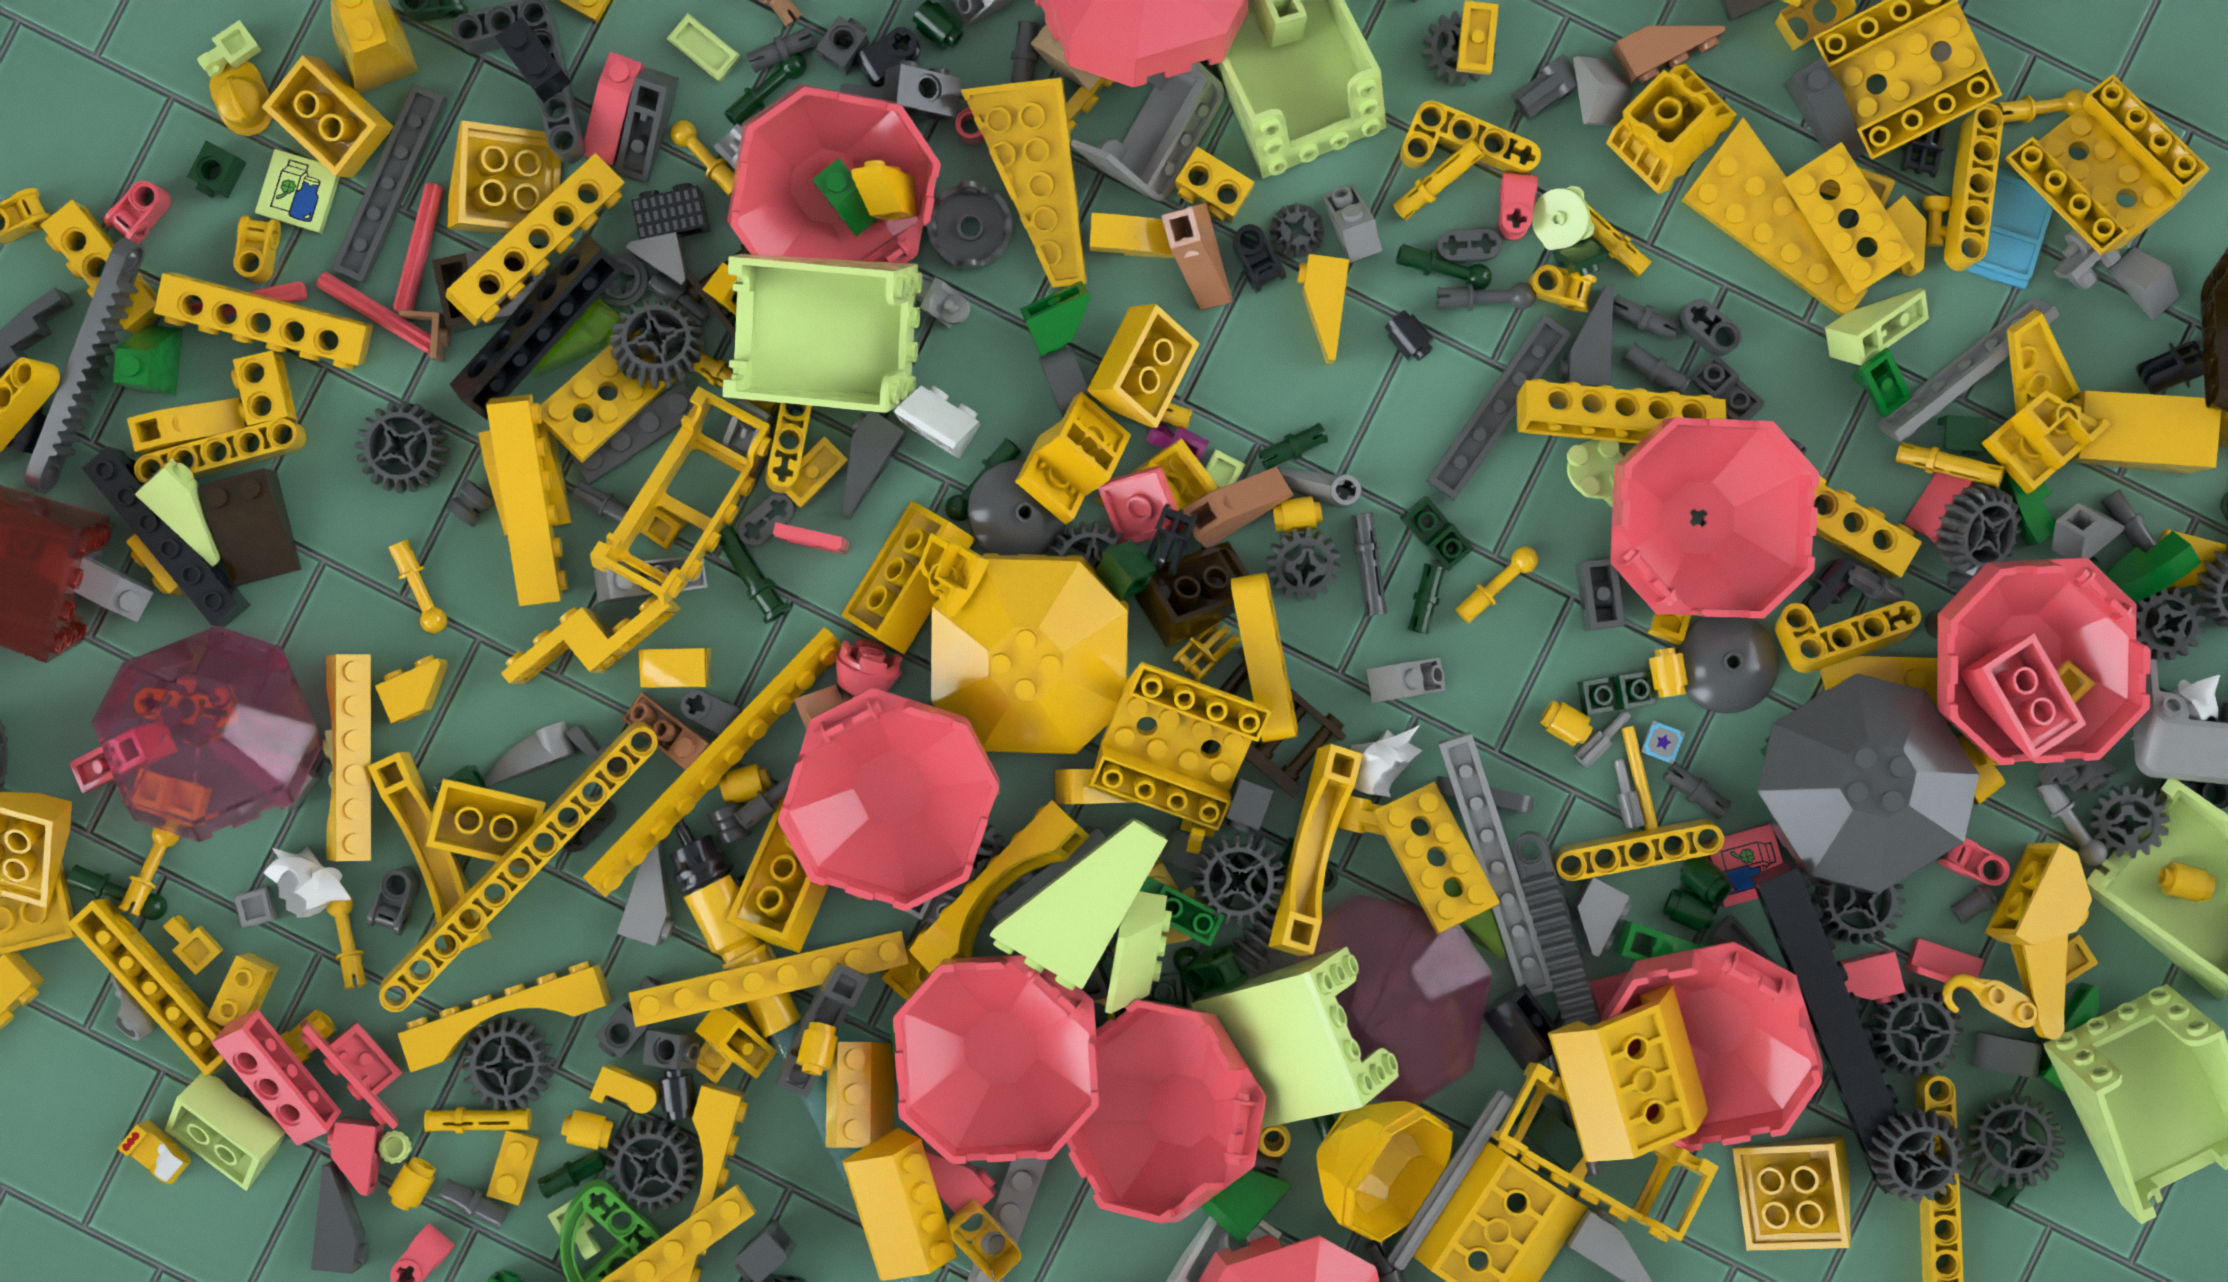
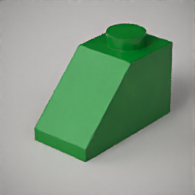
M840 158L812 179L815 187L856 237L878 220V218L870 216L852 178V173Z
M1082 281L1020 308L1040 355L1059 351L1065 347V344L1072 342L1091 299Z

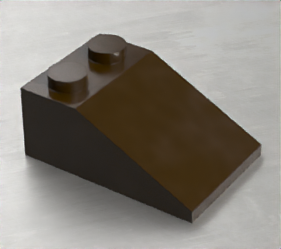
M262 468L198 485L207 522L234 587L302 570L277 472Z
M1228 541L1183 556L1175 576L1168 573L1172 560L1168 561L1162 571L1156 570L1145 590L1134 595L1166 647L1195 637L1236 612L1231 589V578L1250 574Z

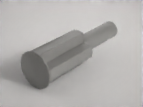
M1623 710L1602 733L1597 730L1574 754L1576 760L1582 766L1589 769L1612 745L1610 738L1631 718V714L1627 710Z
M1618 759L1614 761V766L1621 794H1618L1617 798L1625 829L1639 828L1645 824L1637 792L1631 791L1624 760Z

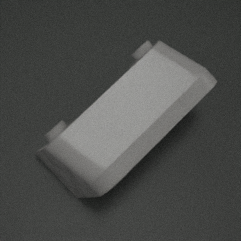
M1200 62L1193 63L1191 71L1165 78L1163 72L1147 77V81L1154 88L1122 143L1118 140L1107 138L1100 142L1096 148L1073 139L1070 146L1105 174L1146 197L1157 201L1164 200L1174 188L1176 178L1198 146L1224 98L1223 84Z
M2151 659L2150 674H2146V693L2150 694V709L2133 725L2135 762L2137 767L2149 777L2228 785V723L2189 719L2188 706L2182 697L2172 692L2159 691L2157 660Z

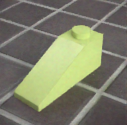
M1252 0L1258 22L1270 48L1302 40L1307 14L1300 0Z
M1918 288L1849 311L1826 326L1829 357L1862 366L1883 349L1888 348L1926 322L1929 316L1925 289Z
M171 458L139 488L135 495L213 567L222 556L205 516L198 482L193 479V473L187 466L182 463H176Z

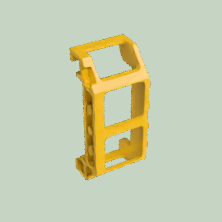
M699 386L689 399L690 403L694 405L688 415H684L681 419L682 427L613 534L608 533L606 543L598 541L590 554L593 567L604 573L610 569L658 596L659 603L664 606L678 596L690 579L695 581L704 565L701 562L707 551L712 553L721 539L719 532L724 524L730 525L739 509L736 505L742 495L747 497L756 483L754 475L762 457L768 453L773 442L770 434V424ZM711 404L759 430L749 448L748 458L702 433V427ZM692 450H700L741 473L712 519L666 493L667 488ZM656 508H662L704 531L681 569L675 567L669 575L629 553L630 546ZM617 562H624L663 583L660 587Z
M1529 1062L1523 1073L1527 1077L1504 1123L1498 1131L1493 1130L1491 1134L1494 1139L1499 1141L1497 1147L1515 1157L1517 1154L1520 1155L1519 1162L1536 1172L1539 1167L1550 1172L1551 1174L1548 1179L1566 1189L1569 1184L1580 1189L1581 1191L1578 1196L1596 1206L1599 1201L1610 1207L1608 1213L1627 1223L1628 1219L1631 1218L1649 1227L1648 1233L1665 1243L1668 1242L1669 1238L1681 1242L1719 1166L1705 1158L1699 1159L1690 1154L1686 1149L1679 1148L1672 1143L1651 1152L1656 1155L1657 1161L1634 1206L1629 1208L1584 1182V1177L1588 1171L1585 1164L1587 1161H1585L1584 1157L1569 1173L1529 1151V1148L1521 1143L1546 1095L1552 1094L1568 1104L1561 1078L1552 1075L1553 1071L1541 1064ZM1535 1083L1536 1092L1513 1136L1510 1137L1508 1133ZM1678 1165L1702 1176V1179L1677 1228L1673 1230L1648 1217V1213L1671 1168Z

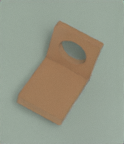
M399 310V316L406 320L432 322L429 358L436 362L444 363L445 350L451 344V330L446 327L444 315L438 312Z

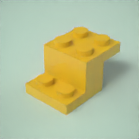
M1080 392L1072 399L1063 419L1038 436L1015 482L1066 525L1074 520L1084 497L1110 480L1131 434L1087 395Z

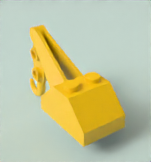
M2028 843L1984 934L2000 943L2010 944L2024 994L1998 980L1979 979L1964 973L1957 974L1949 978L1943 988V1001L1948 1009L1954 1013L1959 1011V1008L1952 1000V994L1957 987L1963 986L1971 991L1984 1009L2016 1027L2028 1028L2033 1026L2036 1034L2046 1039L2055 1040L2063 1035L2065 1030L2064 1009L2068 934L2078 931L2079 927L2086 922L2089 916L2088 908L2092 902L2077 852L2061 843Z

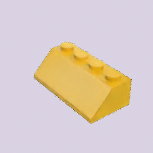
M912 500L841 614L842 617L902 654L906 653L909 646L915 640L923 623L932 612V605L939 598L932 595L929 589L928 578L923 576L919 567V562L930 533L951 538L969 549L975 540L974 537L953 523Z
M783 797L776 806V812L772 815L726 922L770 944L800 953L829 885L825 884V886L810 882L778 822L785 799Z
M898 1127L842 1160L879 1279L885 1281L930 1274L957 1257L921 1138Z

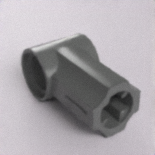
M1564 54L1549 63L1540 71L1538 77L1512 96L1515 106L1528 120L1555 100H1562L1578 88L1575 69Z

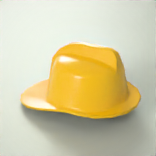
M246 61L236 69H233L227 63L219 75L210 78L209 83L211 96L218 113L228 129L234 133L243 136L260 134L268 128L273 119L262 108L263 104L270 97L264 80L256 66L249 61Z

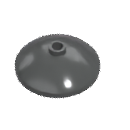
M1010 460L991 467L977 480L971 491L968 501L970 529L977 542L989 553L999 555H1044L1049 551L1050 546L1057 544L1056 537L1058 535L1062 536L1066 525L1015 482L1026 460ZM1025 505L1029 513L1027 517L1021 518L1019 516V509Z
M1703 617L1686 631L1684 641L1677 649V653H1683L1688 685H1685L1686 694L1696 704L1713 712L1738 713L1754 707L1768 695L1777 678L1779 658L1776 645L1769 632L1753 618ZM1731 655L1735 656L1738 661L1737 666L1733 669L1727 664V659Z

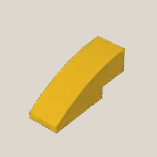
M1091 213L1090 251L1124 253V256L1175 258L1170 249L1162 219Z

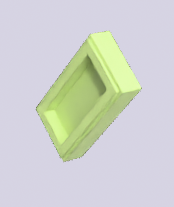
M689 13L686 14L667 38L670 44L720 84L741 59L740 54Z

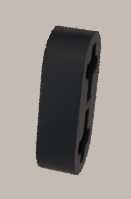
M608 799L603 804L607 807L604 812L607 816L606 820L599 818L592 824L587 821L584 824L587 829L580 835L583 842L581 844L578 842L570 844L568 841L563 846L565 850L577 852L586 849L612 824L616 817V807L611 800ZM577 813L568 822L573 821L576 818Z

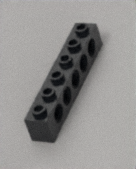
M586 233L449 385L463 403L487 420L486 404L491 398L508 397L623 271L624 267L608 250Z
M109 446L82 467L83 471L212 626L226 627L250 607V603L234 587L231 580L217 564L212 567L135 495L144 484L137 479L134 473L135 464L123 450Z

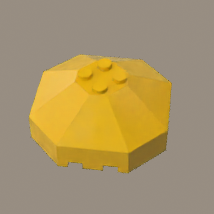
M985 553L982 556L990 560L971 597L952 619L941 615L940 610L943 608L940 597L932 605L931 703L936 708L968 717L985 752L1077 754L1109 724L1127 682L1129 604L1125 600L1119 601L1096 574L1095 569L1080 555H1067V557L1038 554L999 555L996 553Z

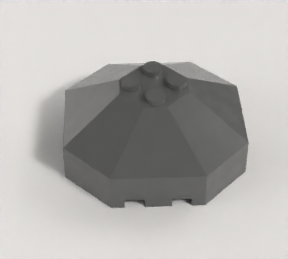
M1855 674L1772 724L1757 792L1774 817L1771 824L1773 831L1782 845L1786 846L1796 862L1795 866L1798 869L1803 868L1808 878L1872 894L1884 891L1964 843L1979 773L1942 715L1937 711V707L1926 690Z

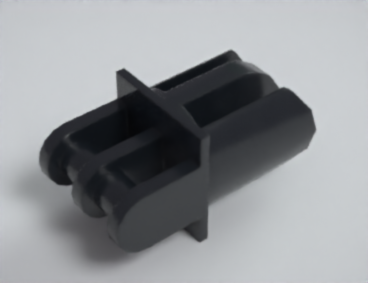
M1946 124L1908 142L1902 148L1901 171L1912 169L1915 170V174L1920 175L1922 172L1929 173V177H1936L1941 155L1945 150L1941 146ZM1911 153L1918 154L1917 160L1910 159ZM1926 156L1932 157L1931 163L1925 162Z
M2189 341L2175 348L2172 343H2169L2170 351L2136 366L2138 375L2151 394H2156L2182 382L2189 388L2190 380L2204 375L2203 351L2199 350L2200 346L2196 341Z
M1166 503L1157 526H1155L1156 531L1146 557L1152 563L1161 537L1165 535L1166 539L1156 563V569L1162 571L1167 563L1175 540L1180 541L1168 571L1169 574L1175 576L1188 541L1190 542L1198 515L1194 514L1191 517L1183 514V509H1179V511L1170 509V504ZM1166 518L1174 521L1171 531L1162 528ZM1180 523L1188 526L1185 537L1176 534Z
M1845 558L1829 561L1814 579L1808 580L1813 589L1802 600L1801 604L1807 606L1812 613L1823 611L1829 603H1842L1843 596L1853 586L1848 581L1850 577L1848 572L1850 569L1854 570L1857 567L1856 563Z

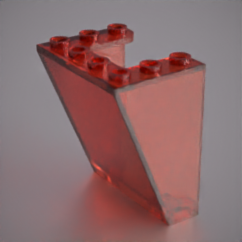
M0 485V646L40 662L48 663L77 646L78 643H82L86 634L87 624L83 623L81 615L74 614L75 603L71 602L74 589H78L83 580L84 570L80 569L82 558L97 552L101 546L106 547L112 534V527L108 526L110 516Z

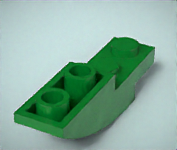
M1147 876L1139 891L1167 896L1165 910L1172 911L1170 927L1211 946L1226 915L1221 913L1217 916L1218 918L1214 919L1212 915L1215 916L1216 910L1206 907V905Z

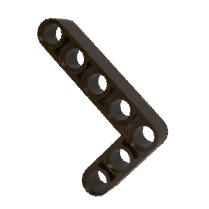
M2227 247L2206 278L2201 291L2205 404L2207 408L2228 412Z

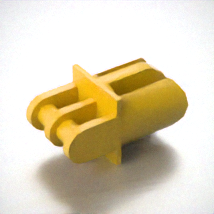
M1222 621L1203 631L1195 639L1191 637L1190 641L1173 658L1175 663L1180 662L1185 667L1183 671L1186 674L1190 672L1195 677L1194 681L1200 683L1212 670H1216V664L1241 641L1235 634L1225 642L1232 631L1227 625H1224L1213 634L1219 628ZM1191 650L1196 654L1192 660L1187 656ZM1202 660L1207 664L1203 670L1197 666Z

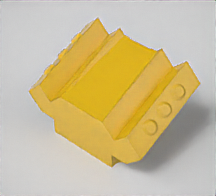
M1686 64L1674 66L1669 73L1663 70L1622 111L1623 119L1613 128L1606 144L1657 194L1669 191L1675 178L1685 175L1691 164L1709 147H1713L1719 134L1730 129L1737 114Z

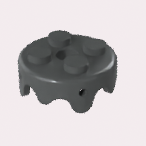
M963 181L938 195L933 205L931 220L927 224V231L934 250L944 261L960 269L975 270L987 267L1002 257L1012 239L1013 224L1010 210L998 192L984 187L975 181ZM967 219H975L980 223V230L974 236H966L961 232V225Z

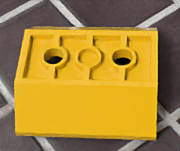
M1884 0L1814 36L1816 45L1825 63L1842 89L1858 127L1857 131L1871 160L2003 96L1957 0ZM1939 42H1946L1952 49L1951 56L1943 62L1935 61L1931 55L1932 48ZM1874 75H1882L1887 80V87L1880 94H1872L1867 88L1869 79Z
M2114 74L2086 94L2082 105L2083 109L2074 112L2040 140L2037 141L2032 136L2005 159L2100 255L2121 249L2174 208L2210 170V167ZM2079 147L2086 151L2087 157L2082 160H2076L2069 155L2068 151L2071 148ZM2121 194L2130 195L2133 197L2135 205L2123 207L2117 203L2116 197Z
M1141 662L1127 679L1103 735L1091 776L1090 786L1219 831L1232 802L1230 796L1231 786L1252 740L1259 742L1272 709ZM1143 717H1151L1157 722L1156 726L1148 731L1141 730L1137 723ZM1208 740H1215L1220 744L1218 751L1211 754L1203 752L1201 746Z
M1671 983L1640 995L1642 1006L1593 1026L1578 1020L1548 1032L1584 1159L1587 1162L1637 1158L1694 1134L1709 1112L1674 986ZM1634 1039H1639V1052L1634 1056H1629V1044ZM1657 1103L1659 1107L1657 1116L1652 1120H1647V1109L1652 1104Z
M1488 1140L1413 1257L1447 1282H1539L1588 1206L1560 1187L1557 1188ZM1521 1193L1525 1196V1205L1521 1210L1512 1211L1508 1209L1507 1199L1511 1194ZM1475 1251H1482L1487 1255V1262L1480 1269H1474L1468 1263L1469 1256Z

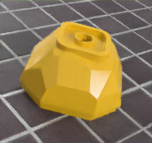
M1407 1101L1368 1103L1358 1109L1343 1111L1319 1146L1316 1154L1324 1201L1336 1221L1340 1225L1379 1243L1408 1226L1450 1161L1453 1132L1449 1129V1125L1418 1105Z

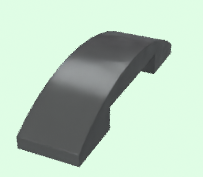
M836 963L816 993L797 1029L776 1080L777 1086L806 1098L808 1097L818 1076L802 1072V1066L796 1063L804 1030L808 1029L810 1022H819L836 1027L837 1034L849 1008H854L869 979V975L841 963Z

